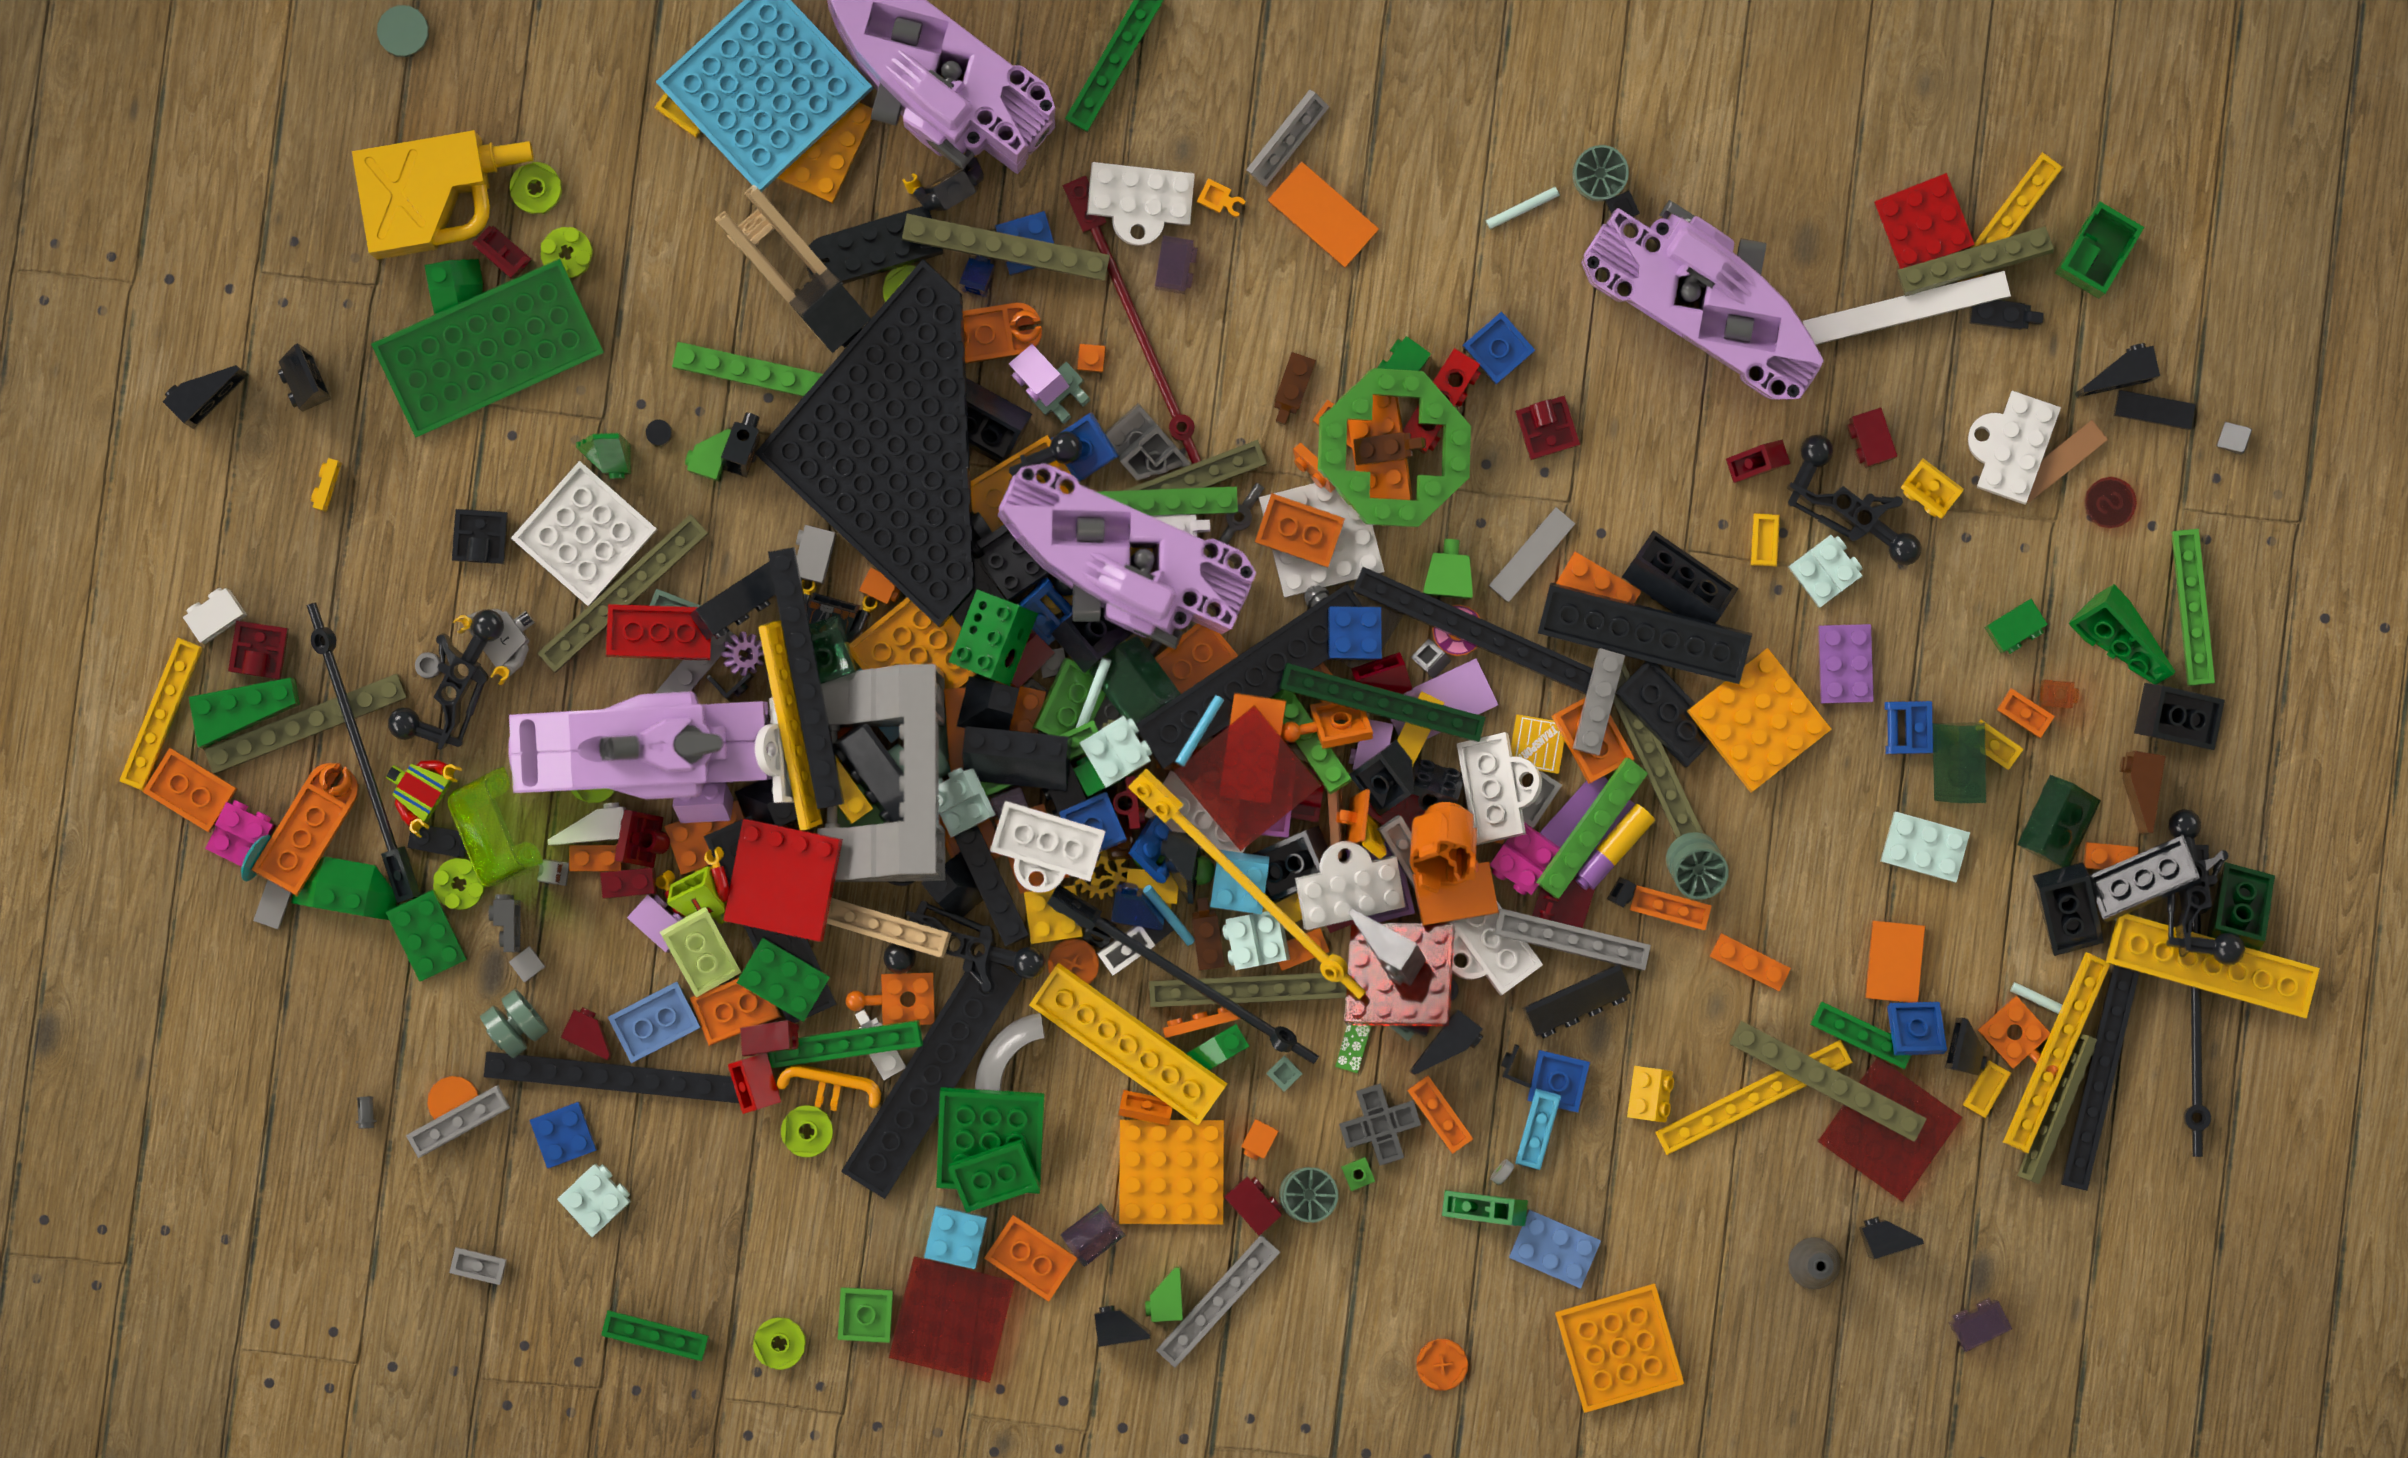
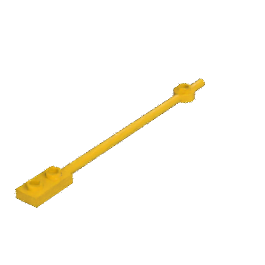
M1145 769L1128 786L1164 823L1172 818L1321 962V973L1327 980L1331 982L1340 981L1358 999L1365 994L1366 991L1347 974L1348 965L1346 961L1335 954L1327 955L1178 810L1184 804L1150 771Z

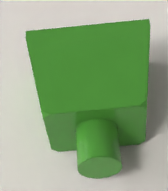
M1444 539L1443 553L1432 554L1423 589L1424 594L1472 599L1470 557L1459 555L1460 540Z

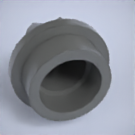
M1319 585L1308 588L1304 595L1308 608L1313 607L1328 597L1329 591Z

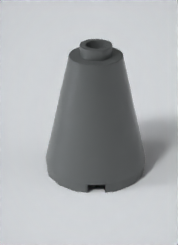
M1817 1237L1806 1238L1796 1244L1790 1252L1788 1260L1789 1272L1799 1285L1807 1289H1822L1836 1279L1840 1270V1257L1836 1248L1827 1240ZM1819 1261H1821L1822 1265L1820 1269L1817 1270L1816 1264Z

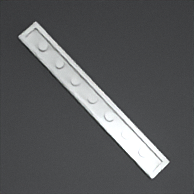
M2005 271L1933 288L1906 297L1901 296L1804 320L1803 325L1808 330L1815 345L2008 298L2011 294Z

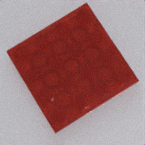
M1255 705L1192 755L1184 767L1180 765L1174 770V773L1240 851L1321 786L1320 782Z
M1380 923L1417 943L1426 958L1411 986L1404 982L1399 985L1388 978L1389 974L1383 970V965L1356 924L1351 925L1348 975L1366 992L1358 999L1347 988L1345 1024L1449 1026L1454 924L1438 923L1422 926V923Z
M1876 1057L1858 1083L1926 1118L1915 1142L1845 1105L1841 1106L1817 1142L1903 1202L1963 1117L1879 1057Z
M914 1256L889 1358L990 1383L1015 1281Z

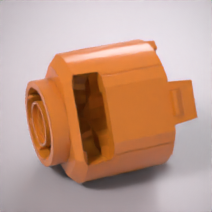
M1440 802L1431 805L1424 815L1415 817L1412 822L1410 867L1419 876V887L1437 894L1440 885H1456L1469 879L1475 880V873L1478 871V860H1476L1477 828H1474V815L1456 803Z

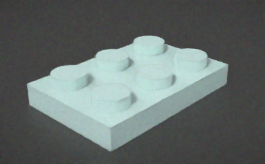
M1895 811L1880 862L1956 883L1970 832Z

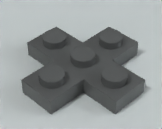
M1381 1083L1357 1090L1356 1094L1363 1116L1339 1123L1346 1148L1372 1141L1379 1166L1403 1159L1404 1155L1397 1133L1421 1125L1414 1101L1388 1108Z

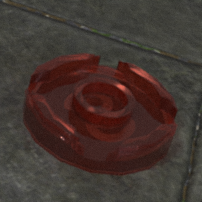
M2116 477L2101 478L2093 483L2086 492L2084 499L2085 512L2090 520L2099 527L2108 529L2117 528L2127 523L2134 514L2137 505L2136 495L2130 484Z

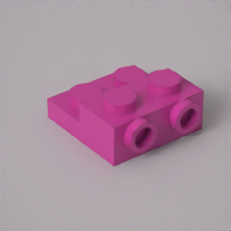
M234 800L233 804L230 802L225 803L205 849L242 867L244 858L251 846L260 837L265 835L271 836L276 825L270 822L271 817L259 811L254 815L247 811L249 806Z
M1524 822L1526 834L1508 838L1490 863V866L1494 868L1492 873L1501 880L1508 878L1514 882L1513 888L1523 895L1527 893L1532 895L1539 886L1536 883L1557 854L1560 847Z

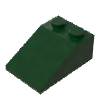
M2225 862L2209 920L2207 936L2216 939L2217 936L2223 933H2233L2242 939L2245 947L2260 951L2266 942L2275 875Z

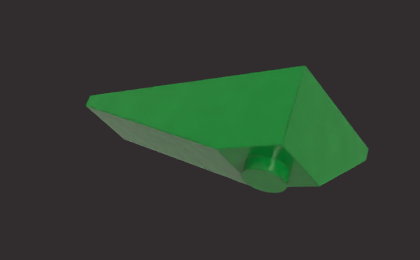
M479 259L448 260L424 265L434 314L483 293L484 283Z
M620 433L592 434L586 437V439H582L581 442H576V448L603 474L609 475V479H625V474H631L630 443Z
M2115 584L2096 594L2069 622V625L2085 642L2091 646L2096 644L2106 650V655L2112 659L2117 657L2128 664L2130 670L2152 684H2158L2175 673L2174 668L2132 602Z

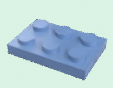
M678 981L608 1017L631 1063L701 1028Z
M1528 1210L1525 1226L1521 1227L1509 1258L1581 1288L1601 1240Z

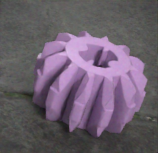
M744 631L740 632L739 639L734 634L730 635L733 643L724 642L723 645L729 649L728 651L721 652V656L729 657L723 663L724 666H732L731 672L734 674L740 670L742 676L747 675L748 669L752 673H756L757 670L754 664L756 663L760 666L764 664L763 661L758 659L759 656H764L763 650H758L762 647V642L760 640L755 642L756 635L752 633L747 638V634ZM744 650L748 653V656L746 658L739 655V651Z

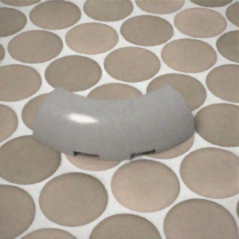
M1041 1013L1022 1017L996 1035L980 1060L975 1080V1089L1001 1091L1002 1077L1013 1055L1026 1044L1045 1038Z

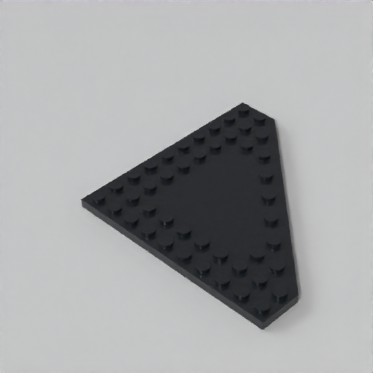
M922 259L759 447L755 454L938 627L944 625L975 589L963 299L962 294L926 260Z

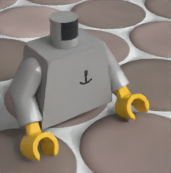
M490 609L496 611L504 622L502 635L492 642H487L483 649L496 667L491 674V678L496 674L502 676L498 683L499 685H503L508 676L522 667L529 650L527 644L530 641L523 631L535 623L527 611L513 619L507 611ZM477 612L467 616L460 615L453 621V624L461 622L464 625L463 628L457 631L459 634L469 629L468 631L471 635H474L471 623Z

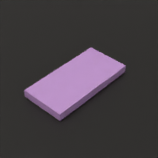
M1476 658L1418 685L1413 690L1404 694L1418 698L1421 691L1444 702V706L1477 715L1498 706L1496 698ZM1390 719L1399 736L1405 723ZM1431 730L1427 739L1441 732Z

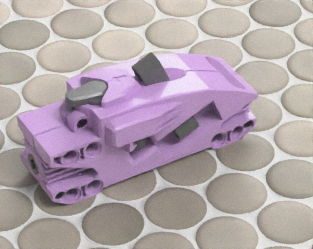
M827 0L829 12L840 38L858 69L877 90L871 119L896 126L901 114L904 127L934 153L946 157L961 169H964L975 155L986 150L1016 174L1026 165L1028 154L1031 155L1041 145L1047 135H1050L1054 130L1055 106L1048 86L1026 68L1019 65H1011L927 0ZM961 74H964L963 82L959 79Z
M1671 200L1667 202L1659 216L1662 218L1656 220L1650 228L1617 208L1606 224H1603L1583 255L1584 258L1581 264L1589 283L1615 301L1628 302L1740 374L1741 381L1764 397L1768 399H1800L1801 395H1803L1815 378L1824 360L1808 330L1788 301L1761 276L1766 243L1741 238L1736 255L1733 253L1734 240ZM1625 225L1634 228V238H1628L1624 235L1623 229ZM1647 239L1656 242L1657 249L1655 252H1649L1646 249L1645 243ZM1597 269H1602L1606 272L1607 279L1605 282L1596 280L1595 272ZM1685 277L1677 290L1679 278ZM1619 283H1624L1628 286L1629 292L1627 296L1623 297L1618 294L1617 286ZM1701 288L1703 289L1699 309L1674 305L1676 291L1682 302L1690 303L1700 297ZM1752 367H1755L1759 372L1756 381L1749 377V370ZM1774 381H1777L1781 386V390L1777 395L1771 391V384Z
M1047 464L1020 468L1013 475L999 506L997 516L1015 540L1044 570L1073 589V621L1099 622L1100 610L1103 607L1106 620L1139 636L1150 638L1173 649L1177 648L1183 632L1180 630L1188 626L1190 621L1220 634L1232 629L1256 574L1242 551L1215 539L1205 541L1079 485L1078 480L1074 476ZM1036 475H1041L1045 479V483L1038 482ZM1060 485L1067 487L1069 494H1064L1060 490ZM1130 547L1153 548V553L1149 549H1140L1130 557ZM1204 549L1210 552L1211 559L1205 556ZM1228 560L1234 563V569L1229 567ZM1183 596L1189 599L1190 606L1184 604ZM1207 607L1213 610L1214 617L1208 615Z
M694 692L641 694L603 710L509 715V762L512 771L513 793L608 788L644 799L700 796L704 783L772 779V776L766 775L760 769L755 755L757 734L763 726L770 724L768 702L764 701L700 704Z

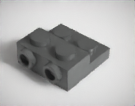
M495 895L493 905H489V921H493V926L504 927V931L499 933V946L504 947V952H521V901L514 900V895Z

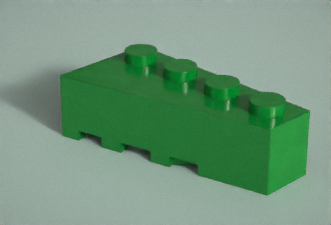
M285 678L189 697L197 747L205 749L216 742L227 739L240 731L251 728L264 720L300 705L297 683L294 678Z

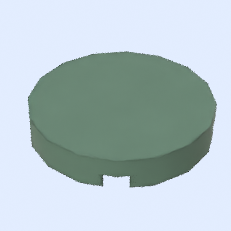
M398 5L389 8L381 16L377 24V36L380 44L388 53L397 57H409L424 48L429 38V27L425 17L417 9L411 6Z

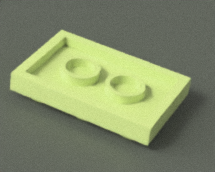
M706 907L660 931L695 997L742 973Z

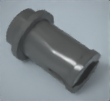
M373 1096L357 1097L358 1121H356V1124H358L359 1129L374 1128L376 1120H374Z

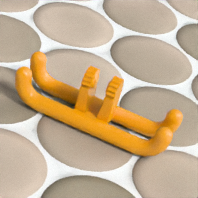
M801 1064L791 1065L780 1074L777 1081L779 1089H785L792 1077L819 1081L815 1100V1107L821 1108L827 1083L834 1084L833 1098L830 1103L832 1111H837L842 1086L866 1091L869 1095V1106L871 1108H877L881 1102L880 1088L873 1080Z

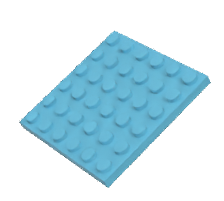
M743 0L656 81L658 86L750 184L755 185L761 192L874 89L791 0Z

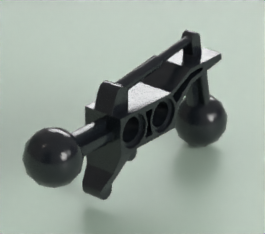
M1060 432L1053 437L1049 447L1026 457L1024 454L1020 455L1022 463L1012 466L1009 469V473L1013 477L1022 467L1049 464L1054 461L1062 464H1071L1081 456L1082 442L1072 432ZM1052 576L1053 586L1059 594L1073 596V589Z
M1817 434L1806 438L1801 446V456L1804 461L1794 482H1791L1787 487L1792 492L1788 500V506L1795 507L1816 518L1818 522L1848 537V540L1851 542L1870 532L1889 546V554L1896 563L1907 566L1915 563L1921 555L1922 548L1916 536L1910 533L1897 534L1879 520V517L1885 511L1902 505L1903 500L1901 497H1875L1869 493L1861 500L1844 486L1834 494L1816 495L1807 490L1817 468L1828 464L1832 459L1834 451L1833 445L1825 436ZM1839 496L1848 498L1849 507L1847 509H1841L1837 506L1836 502ZM1798 498L1810 506L1830 509L1853 526L1852 530L1797 503ZM1873 501L1883 504L1873 508L1870 506ZM1864 511L1869 514V524L1863 525L1859 523L1857 519L1859 512Z
M484 609L476 613L471 623L474 635L464 653H461L452 645L447 634L442 633L436 638V642L439 644L440 663L437 667L440 672L446 675L437 689L434 698L443 707L446 720L444 729L421 722L415 711L402 707L393 711L388 719V728L393 736L401 740H408L418 736L438 743L437 749L439 750L444 749L448 744L456 747L463 745V737L470 718L474 714L484 684L489 679L488 674L477 660L487 642L498 639L504 629L503 619L496 611ZM445 655H446V657H447L449 663L445 662ZM459 664L467 666L468 676H462L458 672ZM472 681H475L477 683L466 710L465 720L459 736L455 737L453 734L460 723L461 701ZM447 686H451L456 690V698L452 699L447 696Z
M2178 810L2171 815L2168 829L2174 838L2182 835L2185 837L2202 882L2179 891L2182 912L2176 926L2177 938H2174L2175 893L2167 896L2168 940L2166 944L2169 947L2178 948L2179 957H2184L2189 952L2213 955L2218 963L2234 965L2241 961L2245 952L2244 942L2238 935L2223 933L2217 936L2215 940L2191 937V926L2195 917L2206 913L2212 907L2209 887L2217 883V874L2220 872L2223 863L2228 859V852L2221 850L2214 858L2198 860L2195 838L2201 830L2200 818L2192 810ZM2213 867L2212 875L2207 876V871ZM2191 896L2198 897L2200 905L2194 904Z
M926 901L920 902L916 913L907 911L905 914L910 916L909 921L922 925L925 923L932 928L951 933L945 955L965 959L963 970L970 973L985 992H992L994 989L990 978L991 962L1014 967L1018 976L1024 979L1038 977L1045 968V958L1039 949L1024 947L1016 952L996 947L992 927L984 926L955 913L952 914L930 905ZM927 909L980 932L979 938L953 932L941 920L926 916ZM959 938L961 942L959 949L952 951L950 949L951 941ZM892 943L884 951L883 959L888 970L892 973L903 974L914 966L916 955L914 949ZM983 944L985 947L984 955L976 957L974 953L976 946ZM975 964L979 971V974L973 970Z

